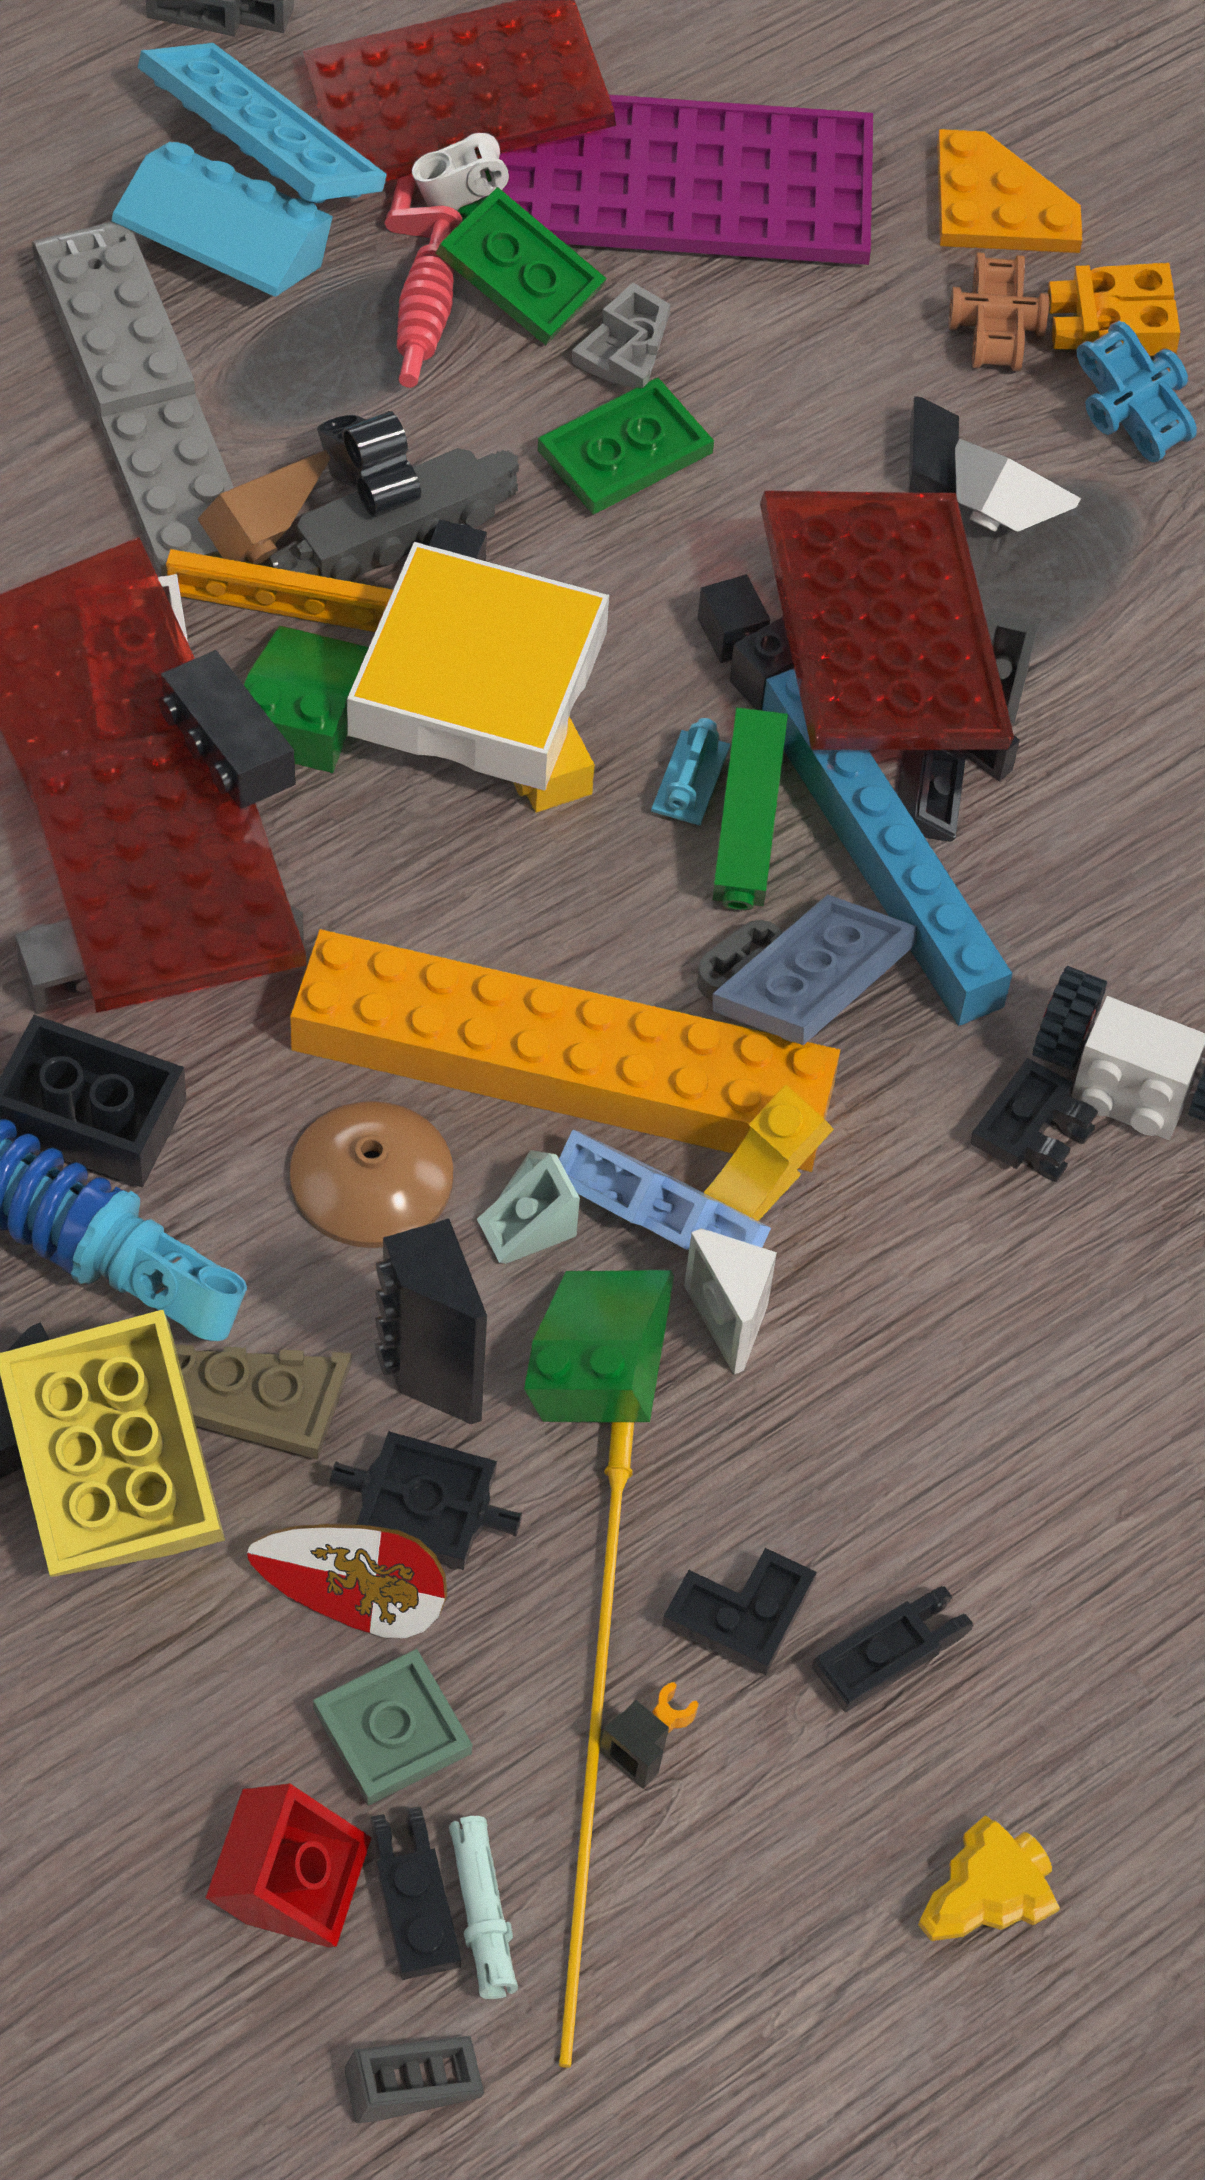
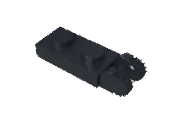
M945 1586L933 1589L930 1593L925 1594L911 1604L908 1601L904 1602L818 1655L813 1660L812 1669L845 1713L939 1655L940 1651L952 1646L972 1630L973 1622L964 1613L952 1618L932 1632L924 1623V1621L945 1609L947 1604L951 1602L952 1595Z
M421 1806L407 1809L406 1824L409 1836L412 1837L415 1853L394 1857L391 1842L392 1832L385 1815L381 1814L371 1817L372 1831L379 1859L376 1861V1870L402 1980L461 1968V1956L435 1848L430 1849L428 1831Z

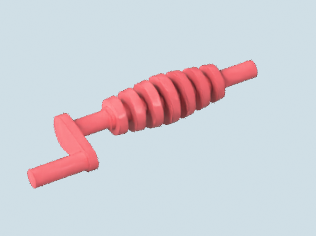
M404 171L398 175L391 208L386 215L385 226L393 233L430 238L429 245H425L418 250L399 298L397 349L404 356L399 382L404 387L412 388L418 384L422 362L430 359L435 353L453 304L454 269L441 259L436 252L440 243L463 219L458 211L448 206L410 208L416 181L411 172Z

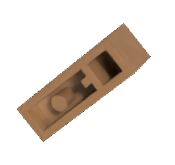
M326 450L217 496L197 520L223 559L240 562L250 561L251 564L258 565L277 551L274 544L289 529L331 459Z

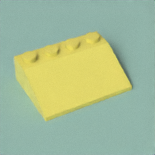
M164 1310L0 1353V1376L50 1577L170 1556L225 1541L173 1336Z

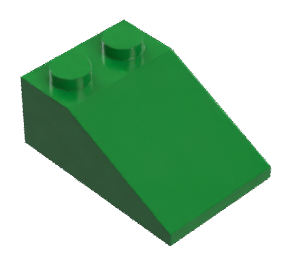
M279 626L248 673L244 686L294 749L295 764L333 773L348 734L347 698L369 647Z
M671 1270L565 1272L533 1339L524 1386L526 1394L543 1422H650L674 1280Z

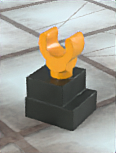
M675 1682L668 1683L662 1688L659 1693L657 1706L652 1713L635 1700L622 1714H619L604 1728L599 1752L643 1789L659 1773L668 1733L674 1728L678 1729L688 1726L696 1717L699 1704L697 1701H692L684 1710H675L669 1706L668 1702L673 1699L677 1686Z

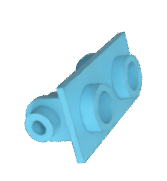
M701 718L697 723L690 726L689 731L681 730L651 812L701 825L730 748V743L719 741L717 724L708 718Z

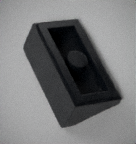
M914 396L910 417L909 493L956 496L955 447L959 441V416L918 396Z
M924 735L904 750L897 795L925 838L951 842L956 839L966 756L928 735Z

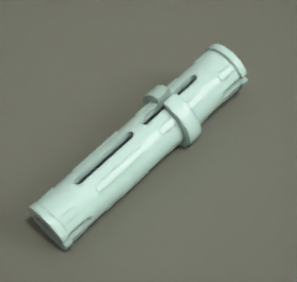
M481 1816L462 1817L460 1821L463 1829H460L459 1822L453 1821L449 1825V1832L454 1845L468 1927L464 1931L465 1944L468 1948L471 1947L473 1951L479 1983V1995L485 1999L506 1997L504 1986H506L507 1993L513 1994L518 1990L508 1943L513 1938L511 1923L505 1922L502 1913L487 1832V1820Z

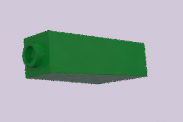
M736 707L712 900L722 901V905L729 909L746 911L753 909V906L764 907L788 717L786 713Z

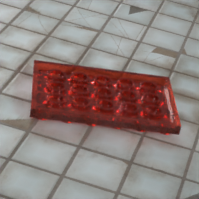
M516 0L483 9L459 13L441 19L303 51L305 66L324 127L387 174L385 181L412 175V168L420 157L433 151H439L476 133H487L493 136L499 144L501 154L616 126L615 111L575 0ZM475 147L474 150L477 158H482L479 148Z
M764 491L760 501V508L811 750L1009 749L1014 739L1013 730L956 493Z
M181 730L24 763L26 779L96 1013L306 966V951L256 803L240 809L228 792L222 794L215 786L210 769L203 759L196 760L191 755Z

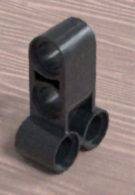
M392 411L367 420L358 415L340 416L323 422L318 426L317 431L323 451L326 450L331 457L327 464L330 475L358 490L361 502L371 517H378L420 500V483L412 465L406 458L408 451L406 434L400 420Z

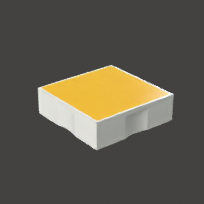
M414 542L347 698L348 736L416 755L446 758L461 763L474 771L545 791L567 735L568 718L571 709L580 693L586 687L607 633L609 595Z

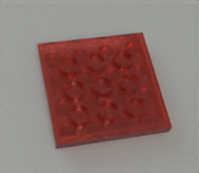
M140 537L0 594V734L34 807L185 743L184 734L177 725L170 726L161 713L158 703L159 697L163 696L161 673L195 658Z

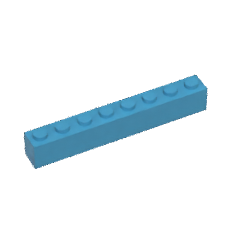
M812 662L766 679L762 711L788 714L784 752L888 916L917 926V944L910 950L957 1025L961 1026L1004 1008L1012 978L1011 970Z

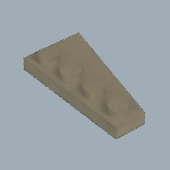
M175 1344L195 1426L318 1460L352 1365V1353L332 1352L331 1357L304 1356V1351L280 1349V1355L247 1353V1348L224 1347L223 1352L196 1351L193 1345Z

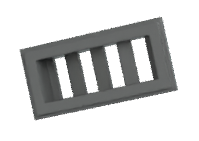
M471 2036L355 2049L345 2065V2077L357 2124L386 2120L481 2098L484 2094ZM452 2057L457 2083L448 2084L442 2059ZM427 2063L432 2083L431 2087H424L419 2064ZM402 2068L407 2090L398 2089L395 2069ZM373 2074H378L381 2093H377Z

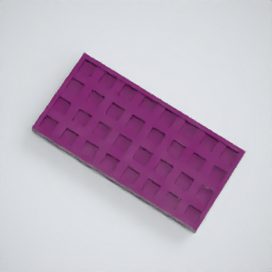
M504 87L499 159L506 165L509 179L502 191L565 244L869 265L872 217L873 113Z

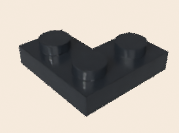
M767 1548L764 1549L741 1594L688 1570L663 1616L662 1626L766 1675L815 1582L817 1572Z

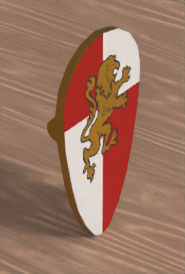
M299 1525L276 1530L256 1539L249 1546L247 1552L248 1560L252 1567L267 1582L287 1597L347 1626L385 1638H408L424 1632L440 1616L447 1598L446 1574L436 1554L418 1538L399 1530L367 1525Z

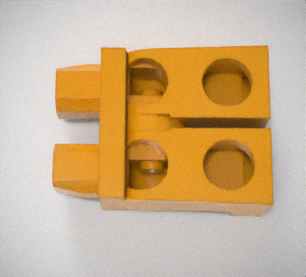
M1170 263L1103 266L1090 270V265L1075 266L1073 280L1049 281L1047 292L1049 295L1048 313H1073L1071 317H1053V349H1077L1080 344L1086 341L1093 343L1108 333L1110 325L1117 321H1122L1135 332L1149 356L1155 357V354L1162 349H1169L1177 354L1181 332L1176 301L1174 300L1175 294Z

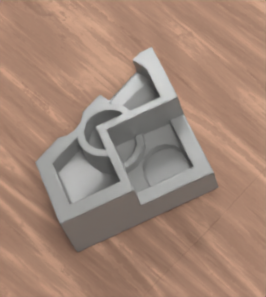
M632 283L603 308V323L572 350V364L612 383L643 388L650 379L670 315V304L639 285Z

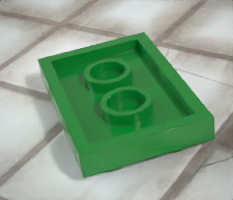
M498 187L440 243L436 252L441 259L545 346L597 294L607 279Z
M657 377L649 381L643 388H635L539 437L537 451L594 515L712 454L714 440Z

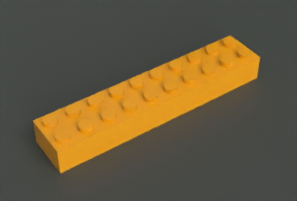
M319 929L290 1016L292 1051L732 1154L735 1153L751 1128L749 1126L750 1122L785 1085H788L819 1115L826 1119L841 1050L810 1042L803 1046L763 1031ZM818 1147L798 1169L812 1172Z

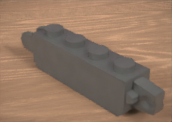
M456 448L413 467L421 488V498L416 502L373 518L364 508L358 491L307 512L301 515L298 522L297 540L269 557L270 567L352 582L359 575L382 565L387 566L397 562L401 557L409 554L414 542L429 546L439 519L456 524H467L473 528L478 527L495 516L496 504L505 501L507 497L511 498L512 495L516 494V491L518 492L516 475L519 472L518 456L509 452V450H502L477 460L471 451Z

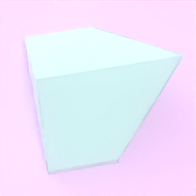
M530 1150L497 1201L481 1214L477 1221L499 1263L507 1264L576 1237L580 1198L556 1154Z

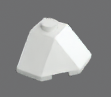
M959 439L955 447L957 502L973 510L969 518L970 520L991 531L996 532L1000 524L1017 532L1076 508L1081 500L1078 496L1005 456Z

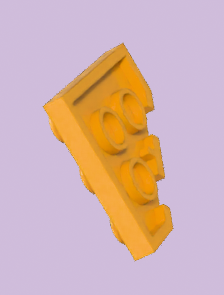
M939 129L937 158L940 246L1080 253L1082 245L1081 205L987 132Z

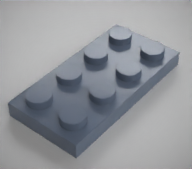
M826 895L713 993V1012L735 1019L741 1024L750 1025L772 1033L786 1041L804 1046L917 944V926L834 896Z

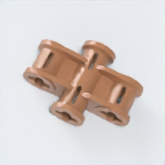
M977 252L973 271V293L962 292L960 287H952L948 328L949 330H957L959 326L974 327L972 368L980 369L982 364L1011 366L1013 371H1021L1025 331H1035L1036 336H1045L1049 295L1048 293H1040L1038 298L1023 297L1024 256L1017 255L1014 260L986 258L984 253Z

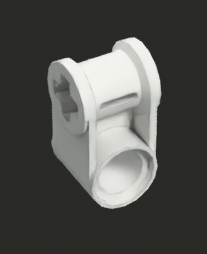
M487 133L472 134L464 140L439 151L427 153L420 157L412 168V175L428 207L448 206L456 211L467 204L489 196L497 187L502 190L509 179L508 169L504 162L499 159V144L493 136ZM475 147L479 148L482 156L481 159L477 158L474 150ZM487 169H489L492 178L491 182H488L485 174Z

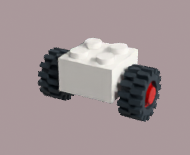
M1066 966L1046 1008L1032 1055L1073 1071L1083 1052L1071 1097L1093 1106L1098 1110L1097 1116H1108L1131 1125L1142 1134L1157 1135L1167 1140L1171 1139L1190 1094L1194 1079H1198L1199 1083L1188 1115L1205 1122V1058L1202 1057L1205 1048V1033L1109 996L1106 997L1098 1017H1096L1106 991L1107 980Z

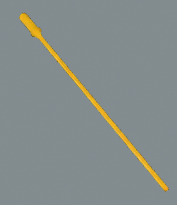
M612 1422L608 1466L604 1470L605 1475L609 1479L611 1498L559 2066L563 2068H570L572 2061L621 1502L626 1482L633 1475L630 1465L634 1422Z

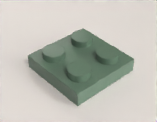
M417 1649L313 1700V1710L367 1806L472 1754L473 1744Z

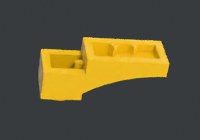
M785 1085L750 1122L749 1126L751 1128L721 1172L704 1191L705 1194L757 1221L800 1177L801 1173L797 1169L834 1130L821 1115L788 1085Z

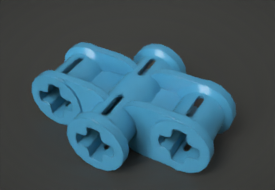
M1117 321L1110 325L1108 333L1093 343L1086 341L1078 346L1077 358L1079 364L1101 393L1092 394L1085 402L1088 416L1098 430L1110 435L1118 430L1119 423L1121 422L1139 452L1147 460L1154 463L1163 459L1165 451L1178 442H1188L1195 438L1197 434L1195 421L1191 413L1173 391V389H1182L1188 382L1186 369L1174 352L1169 349H1162L1155 354L1154 361H1152L1135 332L1122 321Z

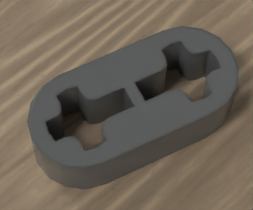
M751 921L708 951L700 960L697 976L698 989L703 996L713 1001V993L728 981L723 976L713 979L712 973L714 970L719 974H724L732 968L731 977L734 976L764 950L760 947L750 953L751 942L758 946L765 943L770 945L782 934L779 927L769 921Z

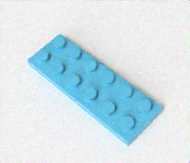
M206 43L141 50L137 68L152 78L157 87L167 90L182 102L183 107L197 113L211 124V128L214 131L224 134L236 143L241 152L254 157L269 169L268 171L272 176L282 179L298 191V195L302 199L312 203H323L326 199L340 197L358 198L362 194L383 191L387 176L385 172L216 44Z

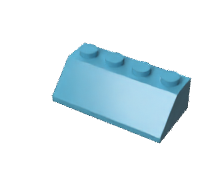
M168 142L145 156L116 206L111 221L276 297L321 267L333 216L318 210L312 202L301 198H292L277 191L275 186L267 181L253 180L235 172V169L228 163L211 161L194 153V150L186 144Z

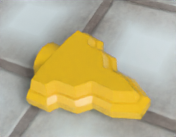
M985 1815L964 1833L963 1842L965 1848L949 1864L950 1880L932 1894L918 1925L930 1941L964 1937L981 1925L1002 1930L1020 1920L1031 1925L1039 1923L1060 1910L1053 1892L1044 1878L1052 1872V1865L1048 1855L1040 1843L1029 1833L1022 1832L1013 1839L1009 1832L997 1821L991 1820Z

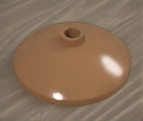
M356 1102L327 1112L313 1122L302 1134L295 1146L290 1164L291 1190L302 1215L322 1234L351 1246L379 1248L383 1247V1237L434 1223L439 1218L452 1192L453 1162L450 1150L442 1135L427 1119L418 1113L400 1105L387 1102ZM366 1152H378L380 1156L370 1159L366 1158L363 1154Z

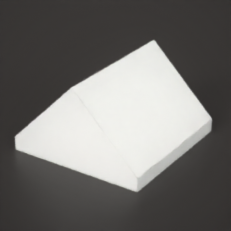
M701 1228L691 1232L684 1286L735 1375L744 1371L765 1315L777 1252Z

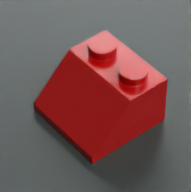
M290 1783L242 1789L206 1899L247 1925L328 1948L337 1947L372 1837Z

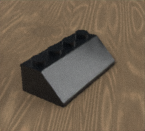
M450 1219L383 1237V1260L376 1262V1271L381 1289L375 1291L381 1316L375 1317L381 1341L375 1344V1349L383 1374L386 1376L393 1373L401 1394L469 1424L481 1422L487 1314Z

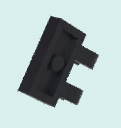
M1027 1058L973 1130L971 1145L1015 1169L1026 1158L1040 1175L1048 1180L1057 1182L1068 1167V1163L1064 1160L1070 1153V1148L1057 1139L1045 1136L1043 1134L1053 1120L1059 1125L1066 1136L1075 1142L1085 1144L1095 1130V1125L1091 1122L1097 1116L1098 1110L1084 1101L1070 1097L1073 1089L1072 1081Z

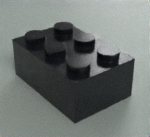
M33 1015L0 1077V1120H10L15 1124L17 1130L16 1139L23 1134H33L39 1139L41 1152L48 1148H55L62 1152L66 1161L81 1163L86 1168L142 1188L187 1101L183 1066L37 1015Z

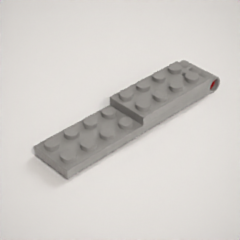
M108 222L32 241L33 255L38 272L44 282L160 576H167L166 562L170 549L223 558L197 519L219 494L233 489L234 486L195 395L194 378L133 232L131 233L130 229L115 222Z

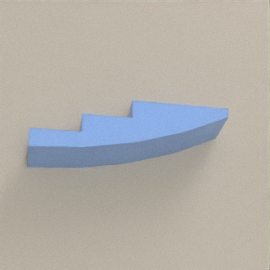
M572 1130L559 1157L564 1170L579 1195L631 1223L641 1225L684 1249L689 1250L691 1232L701 1228L761 1248L771 1230L767 1225L577 1130Z

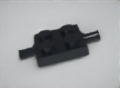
M390 1431L387 1433L380 1456L372 1463L368 1471L336 1461L330 1477L329 1484L331 1486L335 1485L362 1493V1508L356 1525L381 1527L404 1532L422 1541L436 1554L440 1564L462 1570L465 1568L473 1541L482 1532L483 1527L508 1533L516 1537L522 1519V1512L518 1513L490 1505V1489L496 1474L497 1461Z

